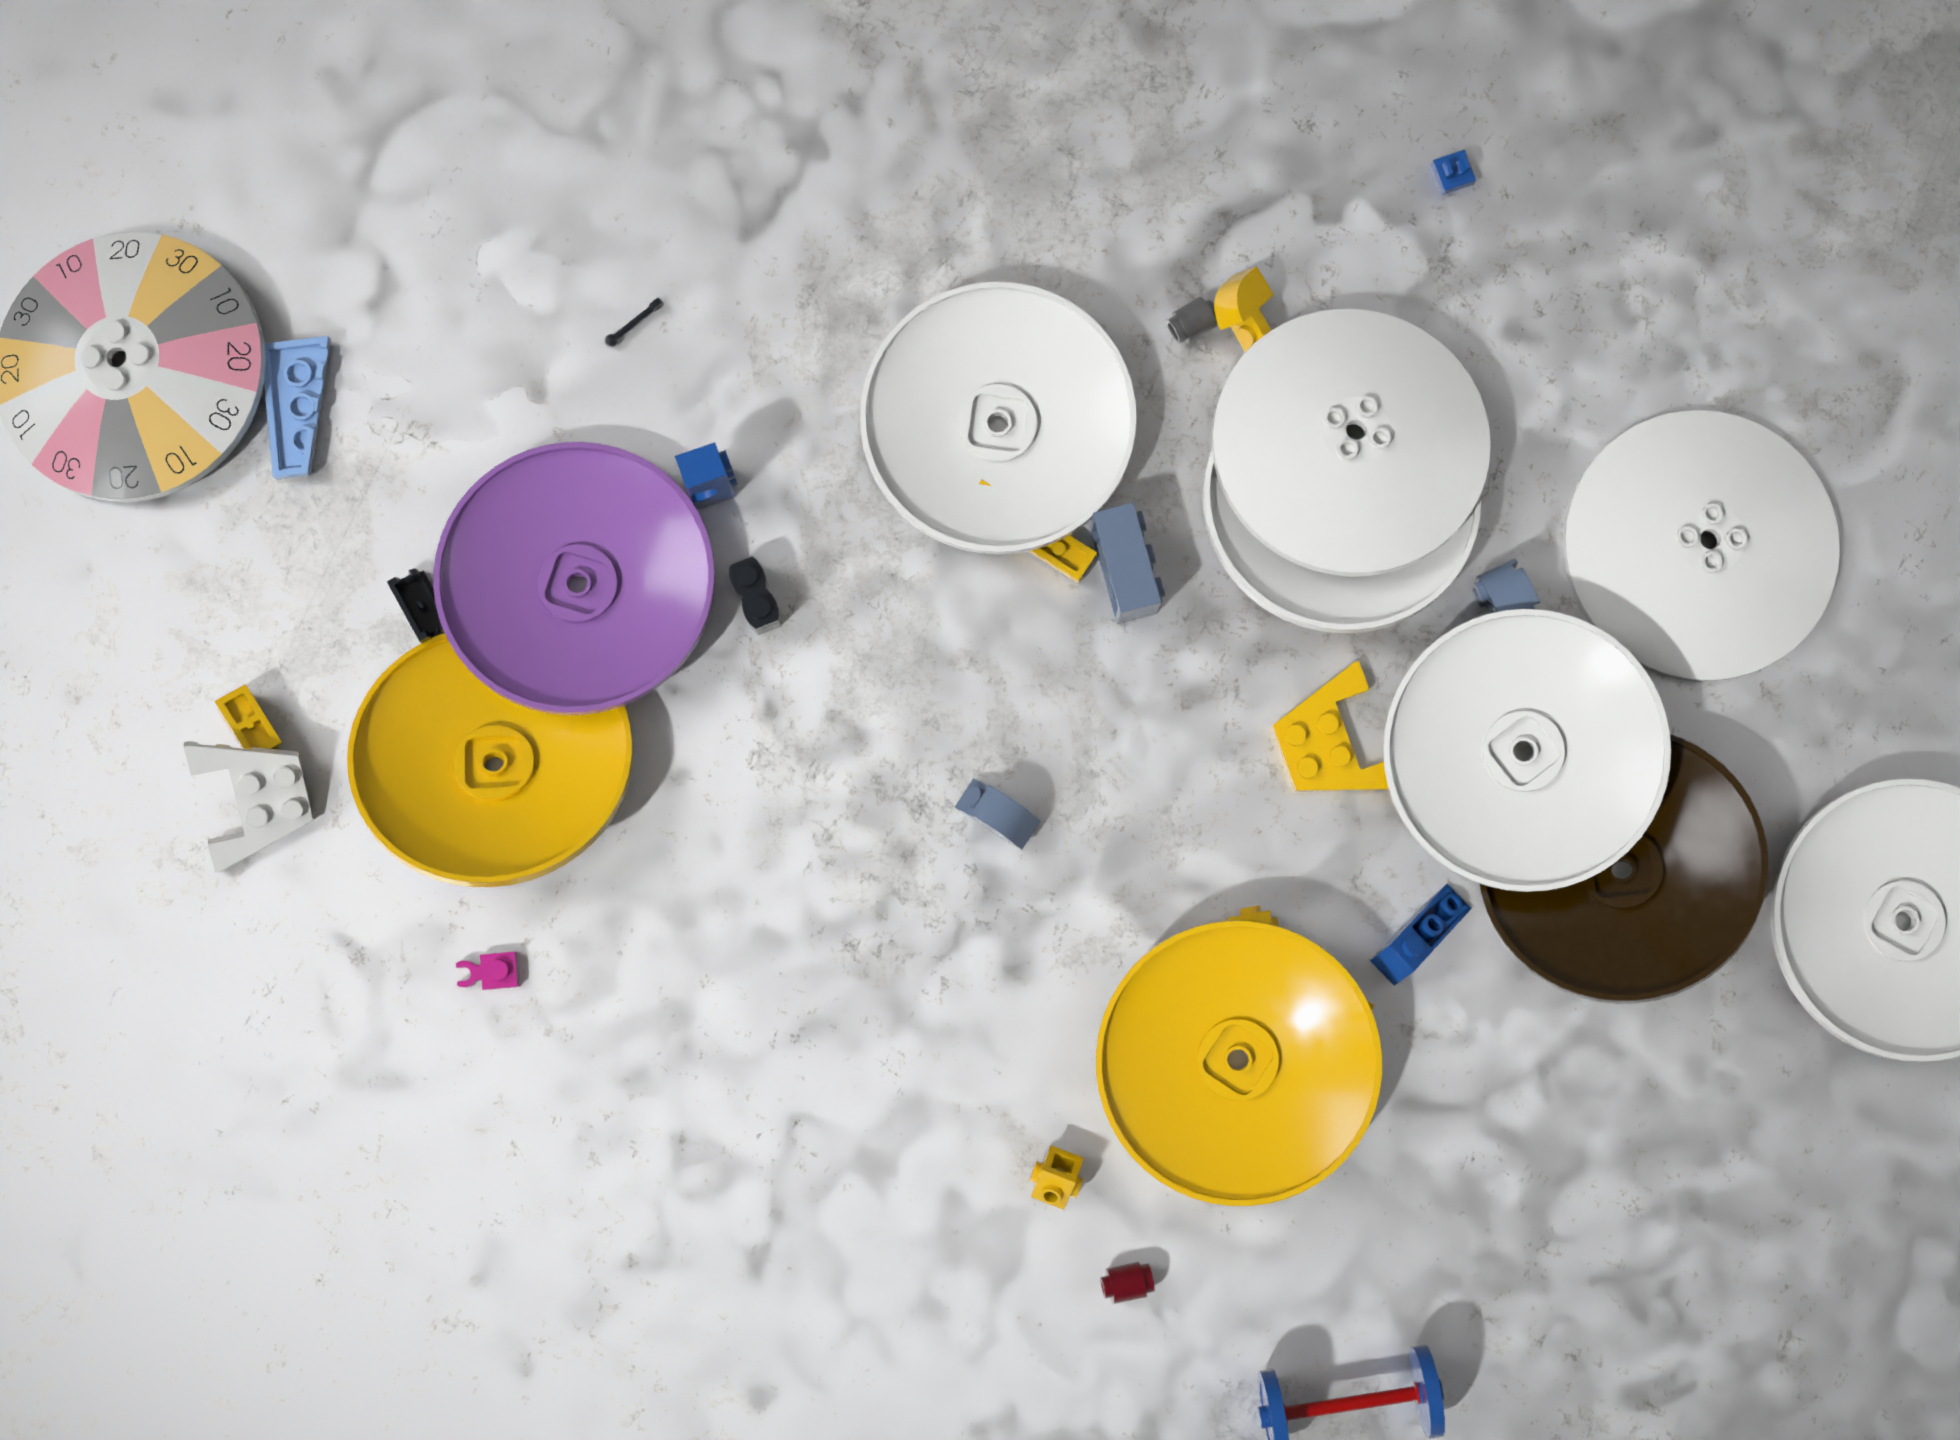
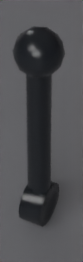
M656 298L650 303L649 307L615 334L607 335L605 337V344L608 347L616 346L619 338L652 312L659 310L664 304L662 300Z

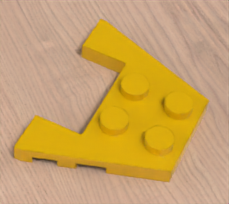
M1359 661L1351 664L1271 727L1295 792L1389 790L1384 762L1360 769L1336 702L1370 690Z

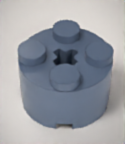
M1515 558L1476 576V582L1473 583L1475 588L1472 591L1480 607L1487 605L1490 613L1515 609H1535L1534 605L1540 603L1524 569L1515 570L1518 563Z

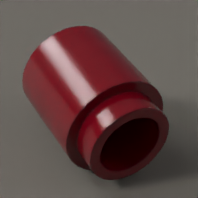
M1139 1262L1107 1268L1105 1269L1106 1276L1100 1277L1103 1296L1105 1299L1111 1298L1113 1304L1145 1298L1147 1293L1155 1291L1154 1280L1148 1263L1140 1265Z

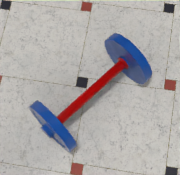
M1426 1345L1410 1348L1411 1387L1285 1406L1283 1403L1275 1370H1261L1258 1372L1261 1406L1258 1407V1417L1261 1429L1265 1428L1267 1440H1289L1287 1425L1288 1421L1415 1401L1425 1436L1429 1439L1443 1437L1445 1433L1444 1394L1432 1354Z

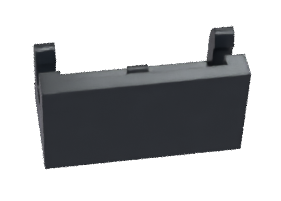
M416 568L410 569L409 575L405 578L399 579V577H394L386 581L419 642L424 643L435 636L445 633L435 604L434 588L424 570L420 572Z

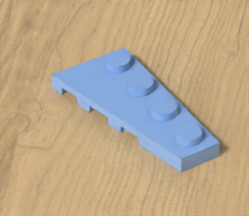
M329 336L265 343L264 390L273 478L276 480L311 476L331 338Z

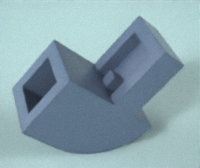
M974 778L955 805V808L961 813L986 826L998 837L1023 850L1041 822L1035 815L1012 798Z

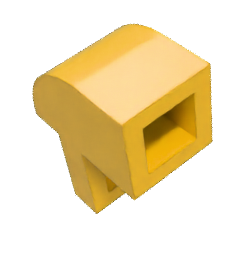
M1257 266L1230 277L1218 289L1214 301L1215 318L1220 330L1231 327L1245 352L1271 331L1259 308L1274 294Z

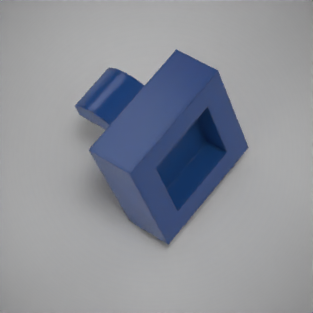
M1465 150L1435 159L1431 163L1442 195L1474 185L1476 182Z

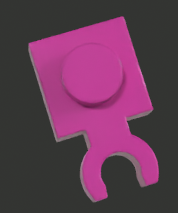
M515 951L480 955V965L470 961H459L456 963V968L466 967L471 973L468 980L457 982L459 987H472L480 980H482V990L520 987L518 957Z

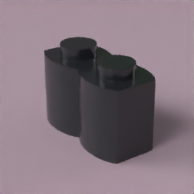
M752 556L730 565V580L736 594L742 601L743 613L751 629L757 635H761L781 627V613L775 598L769 592L768 581L761 564Z

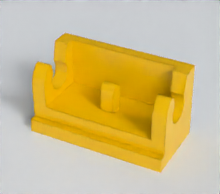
M246 684L214 701L219 714L240 748L252 749V747L280 750L281 740Z

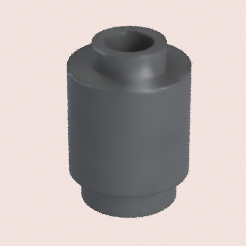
M1199 297L1174 311L1172 317L1166 320L1168 329L1177 343L1181 344L1184 341L1189 343L1217 327L1214 303L1210 299L1205 301L1202 297Z

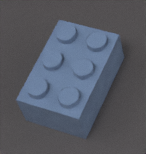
M1132 502L1094 512L1090 522V530L1116 624L1157 614L1162 598L1165 597V591L1161 578H1154L1152 570L1156 560L1152 545H1145L1143 531H1146V523L1142 511L1136 512Z

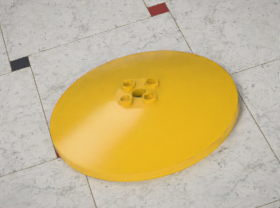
M445 633L435 636L403 654L375 681L358 708L352 724L347 751L348 778L354 801L364 823L378 843L405 866L437 881L467 887H500L530 881L555 871L583 853L604 832L616 815L629 784L633 760L631 727L625 706L587 715H559L540 712L515 704L485 686L468 670L457 656ZM491 758H499L504 762L503 766L497 771L485 769L486 762Z
M1225 920L1194 926L1174 934L1149 950L1130 968L1114 991L1103 1015L1096 1048V1076L1102 1106L1110 1126L1126 1151L1146 1172L1164 1185L1193 1199L1226 1206H1254L1285 1200L1308 1190L1332 1174L1350 1156L1368 1129L1376 1109L1382 1080V1050L1376 1021L1368 1001L1349 972L1329 952L1303 935L1284 927L1250 920ZM1233 1050H1243L1248 1055V1062L1243 1068L1236 1069L1229 1064L1228 1055Z

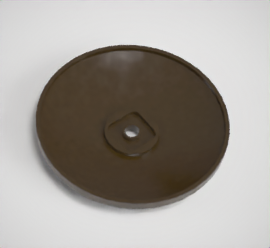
M1670 734V771L1661 804L1651 824L1636 844L1617 862L1602 872L1584 881L1546 891H1511L1480 884L1486 911L1497 934L1515 958L1546 983L1580 998L1598 1002L1630 1004L1656 1001L1691 989L1711 977L1738 952L1747 940L1757 922L1767 888L1768 849L1764 829L1750 796L1738 779L1715 757L1697 745ZM1619 862H1626L1630 864L1633 871L1629 877L1620 879L1613 875V866Z

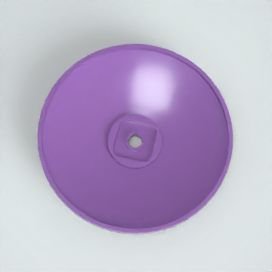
M562 442L529 449L512 456L495 466L469 488L457 503L441 534L435 557L433 588L438 616L448 641L468 670L485 686L507 700L532 710L559 715H587L616 709L639 700L662 685L683 665L701 638L709 619L715 588V566L710 540L699 512L687 494L669 475L644 458L617 447L590 442ZM577 576L584 577L588 582L584 591L574 593L569 590L568 585L572 578Z

